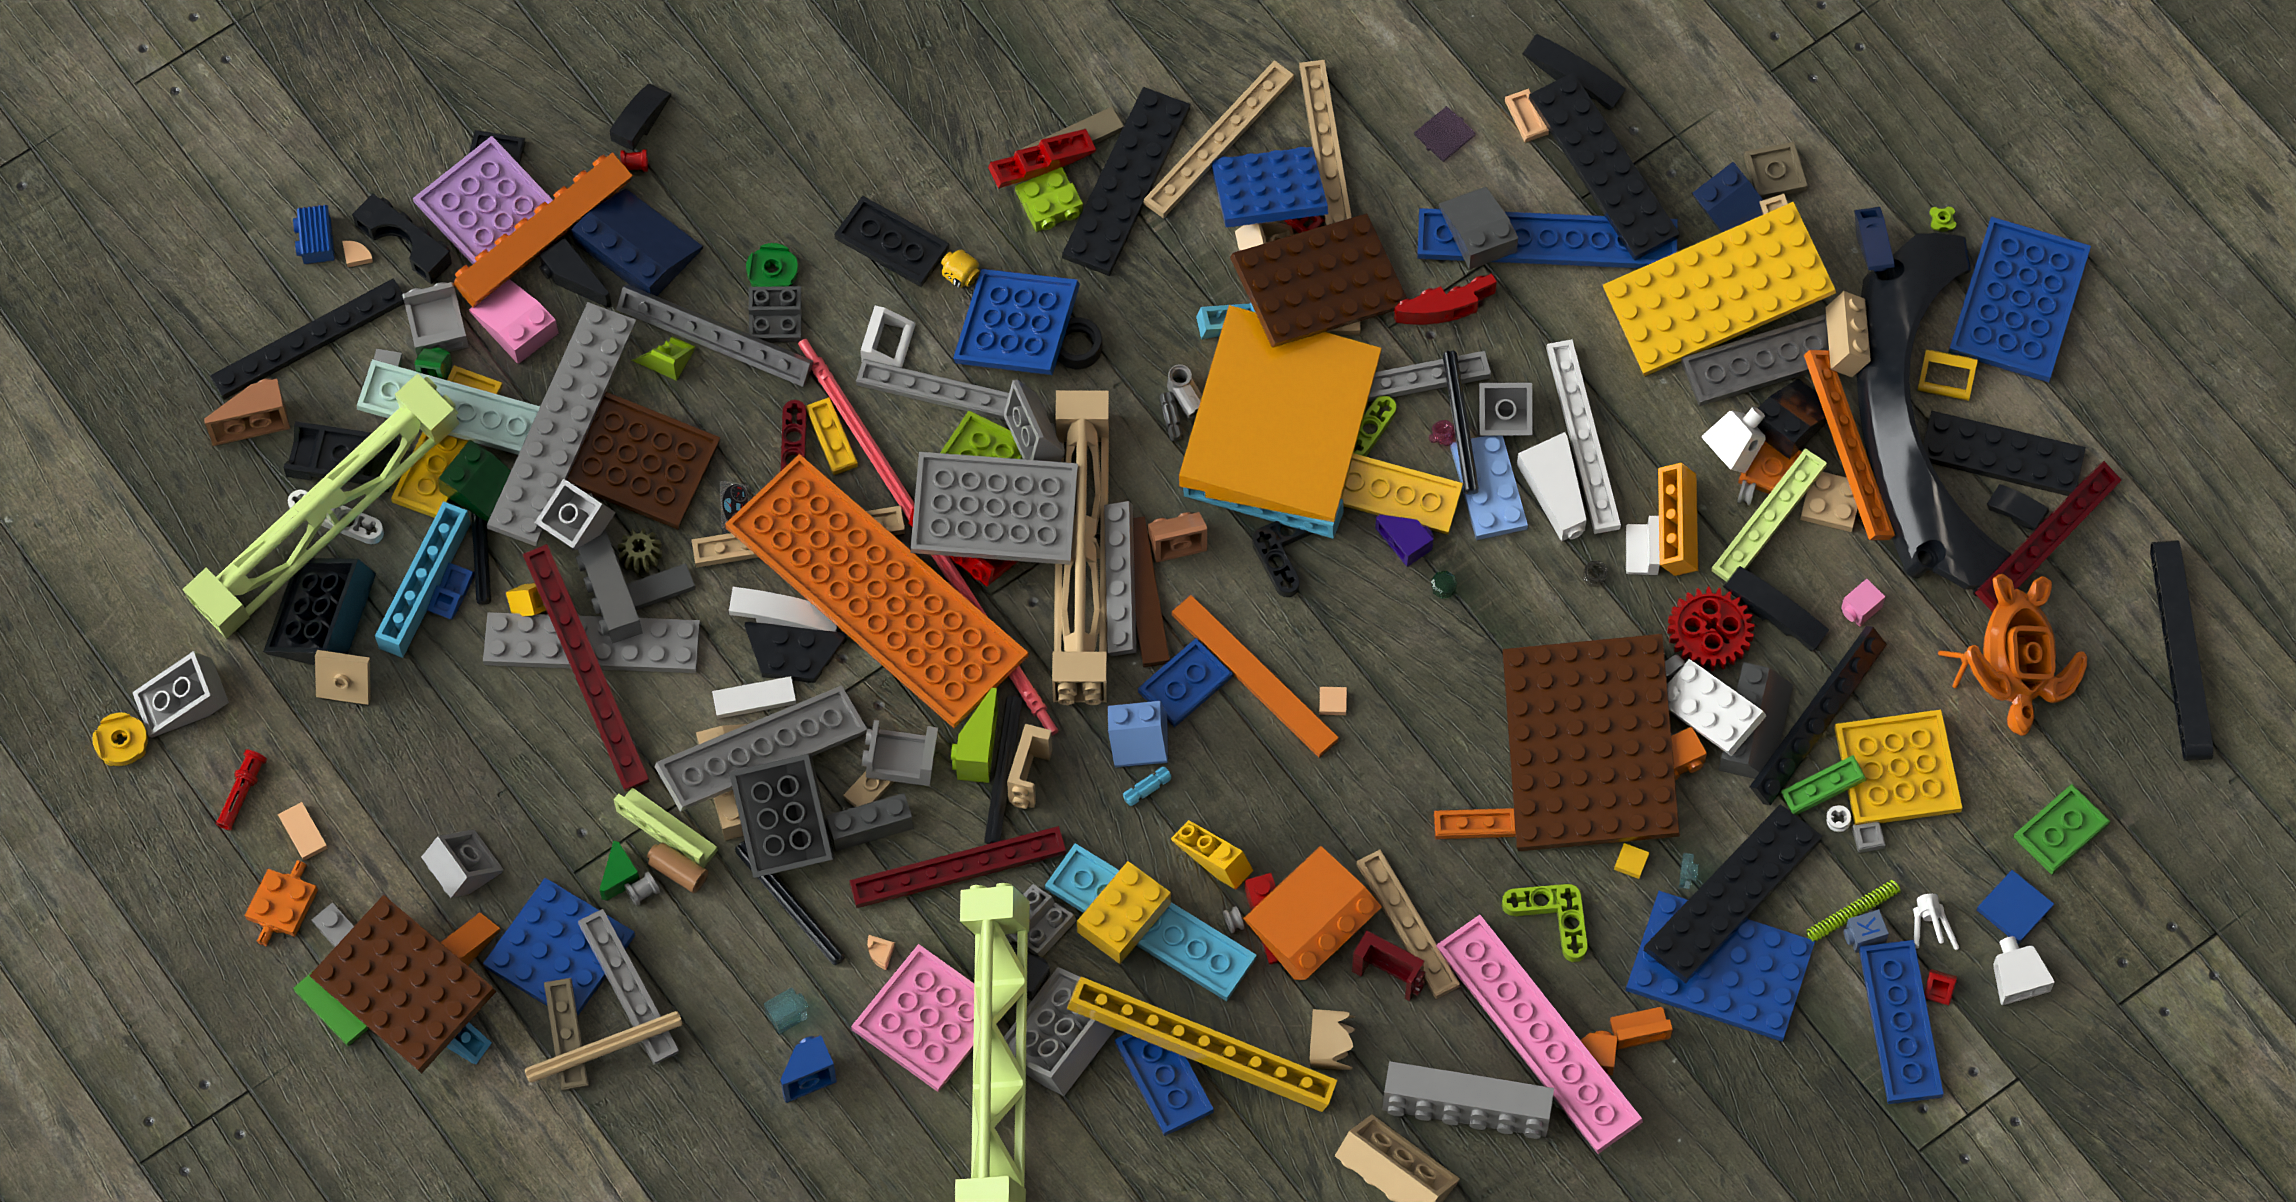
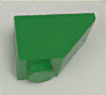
M435 347L432 349L424 348L416 358L414 365L416 372L447 380L453 363L450 352Z

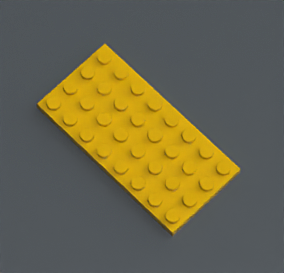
M1794 202L1603 284V289L1644 377L1681 361L1682 357L1705 351L1836 294L1834 285Z

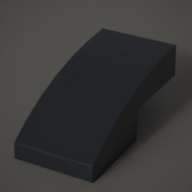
M2001 484L1998 485L1987 503L1990 511L2011 517L2014 524L2034 531L2049 513V509L2043 504Z

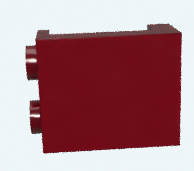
M1369 931L1365 932L1353 953V973L1362 977L1369 964L1385 971L1406 983L1405 999L1408 1001L1412 999L1414 994L1418 996L1425 985V981H1423L1426 975L1424 960Z

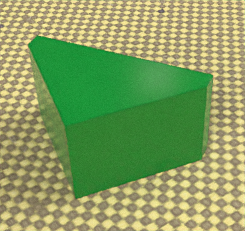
M613 841L599 889L601 899L605 901L625 891L624 885H631L640 880L638 871L618 841Z

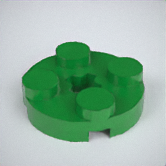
M778 243L764 244L754 254L752 252L746 262L747 277L752 287L792 286L798 276V262L795 255L786 246ZM771 264H775L778 271L769 273L765 268H770Z

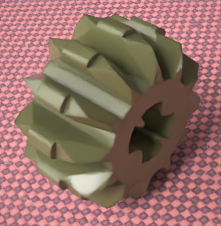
M642 528L638 534L632 529L631 537L623 535V543L618 544V551L620 552L618 557L620 562H625L624 566L627 570L634 567V572L638 574L640 569L644 568L648 573L650 565L658 566L657 559L663 556L662 550H660L662 543L659 539L656 540L654 532L647 534L646 530Z

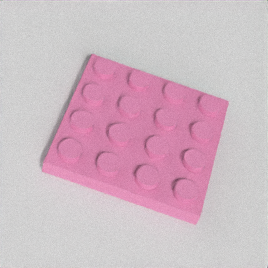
M918 944L854 1022L851 1029L939 1092L973 1050L974 983Z

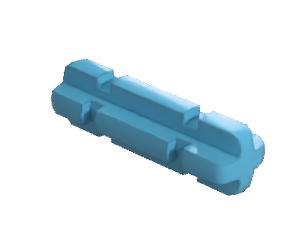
M1166 767L1159 768L1155 771V775H1149L1134 785V789L1130 788L1123 793L1125 802L1129 806H1133L1139 802V798H1145L1160 788V784L1164 785L1169 782L1171 774Z

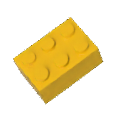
M1127 861L1077 920V933L1121 964L1170 906L1171 892Z

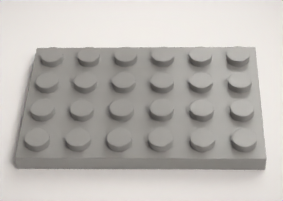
M919 452L911 553L1070 565L1078 463Z

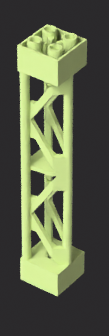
M417 373L394 395L400 408L220 574L215 577L205 568L183 588L190 603L226 639L435 444L437 445L459 425L456 416L458 412L454 408L456 405L447 395L440 396L436 390L437 386L429 377L426 376L423 379ZM419 429H421L429 439L400 464L401 459L419 433ZM399 434L402 436L400 446L379 477L351 491L343 492L340 489ZM365 494L366 497L340 521L331 510ZM325 518H327L334 526L307 550V546ZM305 520L308 522L306 533L286 563L256 578H248L246 576ZM269 581L273 582L246 608L235 597V595H243Z

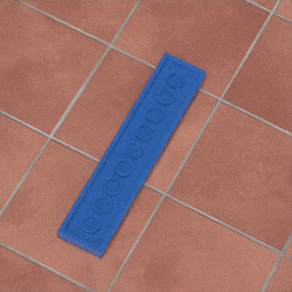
M1419 208L1417 259L1465 261L1441 210ZM1505 212L1518 236L1517 252L1492 262L1642 268L1676 253L1677 239L1634 261L1606 216ZM1670 219L1677 229V219Z

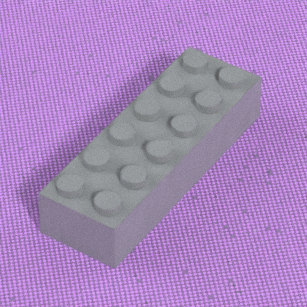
M1389 1061L1382 1110L1387 1111L1388 1114L1393 1116L1408 1114L1414 1115L1415 1118L1423 1121H1429L1432 1118L1442 1120L1443 1123L1448 1125L1463 1123L1469 1124L1471 1128L1484 1130L1487 1127L1497 1129L1498 1132L1503 1134L1517 1132L1524 1133L1528 1138L1538 1139L1541 1136L1546 1137L1554 1088Z

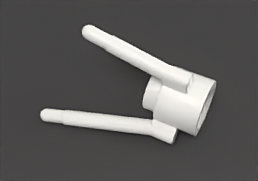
M1931 893L1918 897V907L1913 909L1915 916V948H1919L1921 917H1923L1924 921H1933L1939 943L1942 944L1944 942L1938 920L1940 917L1953 948L1958 950L1959 945L1946 918L1943 905L1939 904L1938 895Z

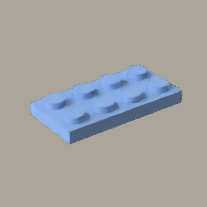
M1503 435L1472 438L1471 443L1479 489L1478 493L1471 495L1465 494L1464 486L1462 491L1476 540L1527 530V520ZM1453 442L1450 448L1460 483H1463L1457 443Z

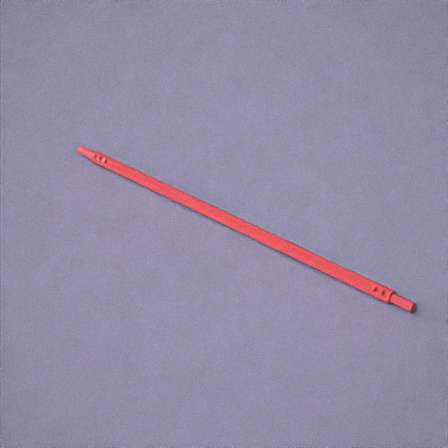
M807 339L801 340L798 345L806 358L813 360L811 370L815 377L818 378L819 383L831 398L909 520L912 508H914V501L834 379L832 372L829 371L822 357L817 356ZM931 555L949 584L986 615L950 557ZM1018 666L1009 675L1010 679L1033 716L1038 717L1045 729L1051 730L1052 736L1055 735L1059 730L1047 713V706L1042 702L1036 689L1033 688L1020 666Z

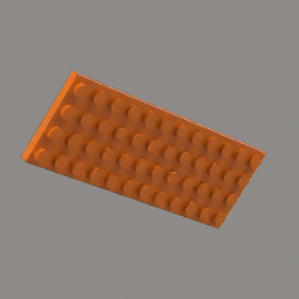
M800 454L725 523V527L729 532L953 728L960 724L982 702L991 688H997L1028 657V652L916 554L911 553L909 548Z

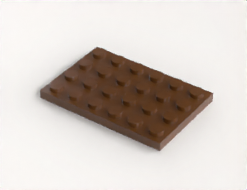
M1367 213L1233 252L1230 256L1272 348L1393 312L1399 302L1407 299Z
M606 392L567 481L585 493H592L595 497L679 530L720 444L721 437Z
M385 895L373 905L309 975L421 1074L497 992Z

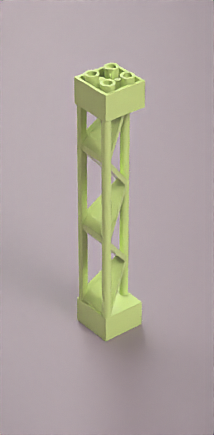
M1009 883L996 884V887L991 888L973 885L970 886V889L961 890L960 922L975 934L971 1179H956L955 1202H1026L1024 1183L1027 960L1030 901ZM1005 934H1017V955ZM1017 1001L1015 1058L996 1024ZM1015 1104V1147L1013 1161L995 1126Z

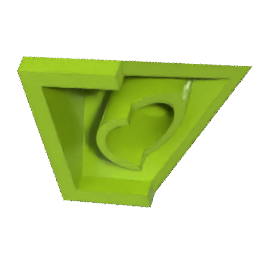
M672 336L670 341H665L664 345H658L657 348L631 361L677 381L692 356L695 346Z

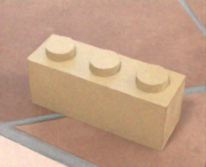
M1843 291L1825 307L1830 366L1833 371L1853 377L1871 361L1866 305L1864 298Z

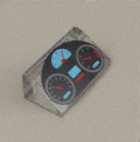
M720 481L722 534H729L731 532L726 529L725 523L748 503V488L745 484Z

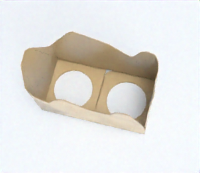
M1313 1009L1310 1068L1352 1070V1067L1337 1061L1345 1058L1348 1055L1347 1051L1353 1048L1349 1033H1352L1355 1029L1339 1023V1021L1354 1018L1355 1016L1349 1015L1348 1012Z

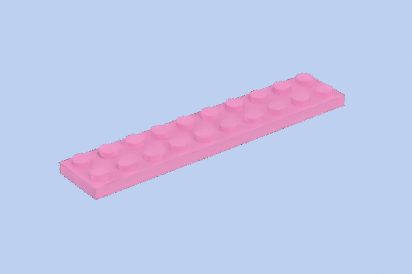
M1478 915L1436 945L1453 971L1545 1087L1554 1088L1553 1098L1597 1154L1643 1123L1641 1116L1481 915Z

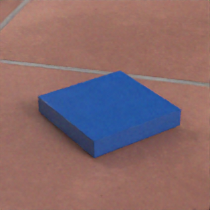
M2011 870L1977 907V911L2008 937L2014 936L2019 945L2053 908L2054 903Z

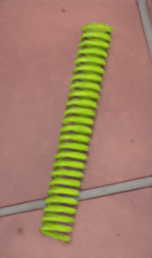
M1890 880V882H1886V885L1879 886V889L1876 888L1875 891L1868 893V895L1861 897V899H1857L1850 906L1847 905L1843 910L1840 909L1836 914H1832V916L1818 922V925L1811 926L1810 929H1807L1808 938L1812 942H1818V938L1822 939V937L1829 935V932L1836 931V928L1840 929V926L1847 925L1849 918L1861 915V913L1865 914V911L1868 912L1869 909L1872 910V907L1879 906L1883 901L1890 899V896L1894 897V894L1897 895V892L1901 893L1899 885L1895 881Z

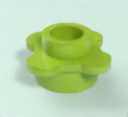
M1948 206L1945 209H1938L1937 207L1930 209L1929 214L1932 216L1931 228L1933 230L1945 232L1955 229L1954 208Z

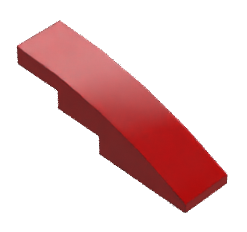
M1082 129L1042 139L1037 146L1015 151L1013 157L990 162L988 169L999 189L1069 165L1095 153L1096 148L1087 130Z

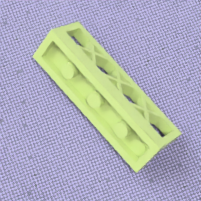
M633 787L625 797L618 794L614 798L616 812L659 842L666 843L703 868L718 851L717 846Z

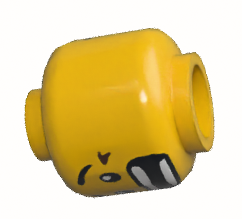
M957 250L954 253L948 252L941 261L943 277L958 288L970 287L980 274L978 261L964 250Z

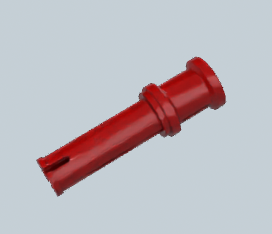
M245 750V758L241 767L234 773L236 781L215 823L225 830L231 831L250 787L257 784V775L262 764L267 762L265 756L253 750Z

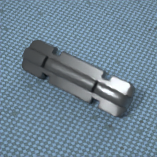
M1172 392L1160 394V402L1169 439L1171 441L1182 440L1183 430L1180 425L1181 422L1174 394Z

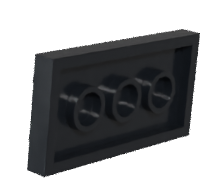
M863 195L834 234L835 239L920 287L924 285L949 250V243Z

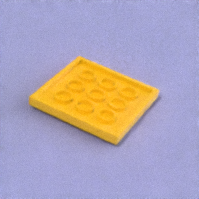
M1941 710L1835 724L1834 729L1841 761L1854 755L1866 778V781L1847 790L1855 825L1872 822L1886 823L1959 813L1962 811V803Z

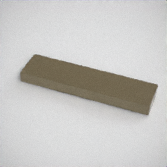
M1109 107L1043 139L1086 129L1093 144H1096L1120 133L1124 126L1113 107ZM1038 140V141H1036V142H1034V143H1032V144H1030V145H1028V146H1025V147H1023V148H1021V149H1025V148L1037 146V145H1039V143H1040L1041 140Z
M566 978L544 982L555 1056L583 1047L572 979ZM585 1063L558 1073L561 1091L589 1086Z

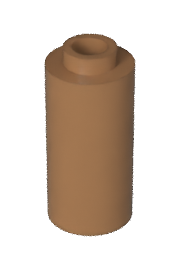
M664 842L659 845H653L648 852V865L692 893H696L702 887L708 876V870Z

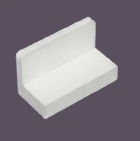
M1649 516L1648 524L1626 525V573L1658 575L1660 566L1659 516Z

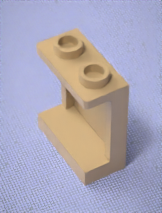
M1028 724L1024 726L1007 781L1009 802L1018 808H1035V784L1027 782V777L1034 757L1050 760L1052 754L1051 730Z

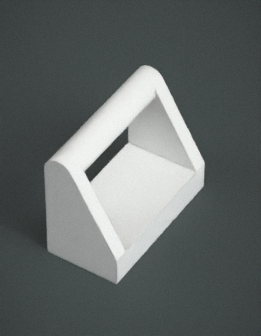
M875 305L861 347V359L902 368L916 325L915 322L887 308ZM884 324L904 328L894 359L876 351Z

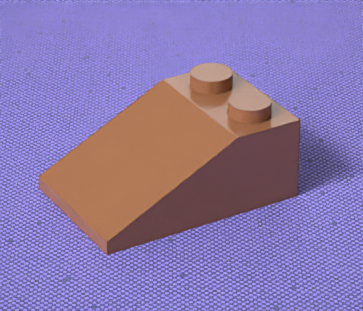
M263 379L258 383L251 384L204 418L213 446L290 429L286 405L278 379Z

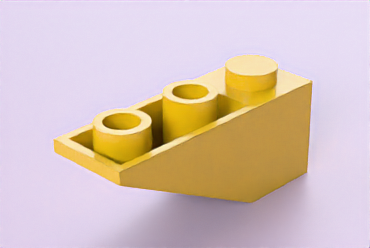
M1189 820L1171 838L1172 842L1215 878L1235 890L1253 872L1242 850Z

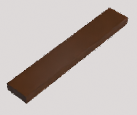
M1145 516L1133 518L1135 616L1144 668L1166 664L1169 662V654Z

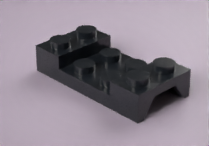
M295 421L294 442L290 458L284 463L283 467L286 477L312 481L313 477L324 478L372 433ZM398 436L348 482L363 485L379 477L400 446Z

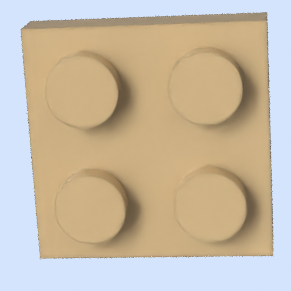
M1822 472L1807 491L1800 520L1852 532L1858 508L1847 477Z

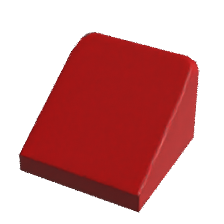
M1930 969L1924 990L1925 999L1949 1005L1957 976Z

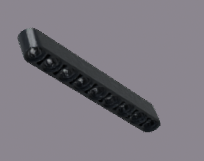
M2179 540L2151 542V563L2182 756L2184 761L2213 759V741L2181 545Z

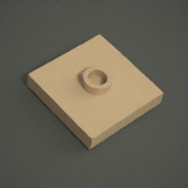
M317 650L315 654L316 697L368 705L371 699L370 658Z

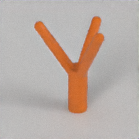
M1940 650L1938 651L1939 656L1960 658L1962 661V665L1952 685L1953 688H1957L1969 664L1967 652L1958 653Z

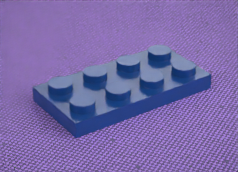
M1125 1034L1115 1039V1045L1164 1136L1214 1113V1109L1186 1057L1130 1034Z

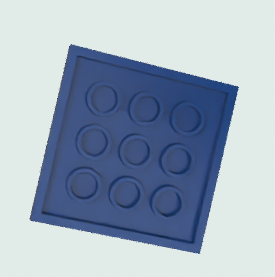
M1298 147L1296 149L1273 150L1259 154L1250 153L1236 157H1221L1212 163V172L1226 228L1328 214V205L1313 147Z
M981 269L953 357L955 363L1053 375L1080 287L1078 280Z
M544 878L483 962V966L546 1006L544 982L571 978L577 1015H579L606 977L578 924L579 920L599 910L547 878ZM607 915L624 949H626L635 937V932Z

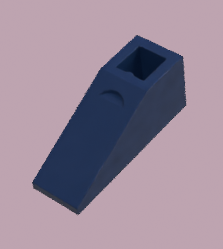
M1873 207L1854 210L1856 238L1868 270L1884 271L1887 268L1895 267L1881 208Z

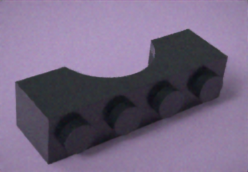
M372 193L352 214L355 226L374 241L386 236H397L408 241L412 245V252L409 257L412 270L430 284L452 264L449 247L442 241L437 242L431 238V234L424 227L420 226L418 228L414 225L407 214L404 212L398 213L386 198L382 197L380 199Z

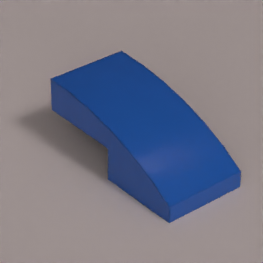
M448 563L440 586L436 585L427 611L452 620L470 587L475 572Z

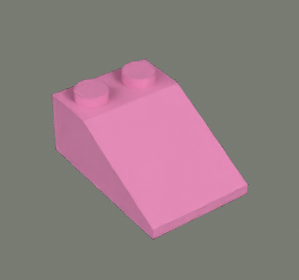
M510 279L476 307L469 309V312L517 364L559 334L555 318L540 302Z

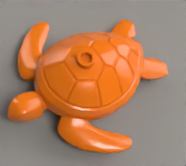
M1999 574L1993 578V586L1998 604L1990 616L1986 628L1983 654L1977 647L1969 646L1966 651L1967 659L1974 676L1986 692L2000 701L2012 702L2007 716L2008 727L2017 735L2023 736L2029 732L2033 724L2034 709L2032 700L2037 696H2041L2047 702L2056 703L2065 700L2073 694L2085 673L2087 656L2084 651L2077 652L2068 665L2058 675L2054 676L2056 668L2055 637L2046 615L2040 608L2047 602L2050 596L2051 580L2044 576L2037 578L2032 582L2026 594L2019 589L2014 590L2013 581L2006 575Z

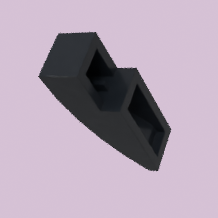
M648 83L630 101L609 131L611 141L634 151L642 136L648 135L670 99L671 93Z

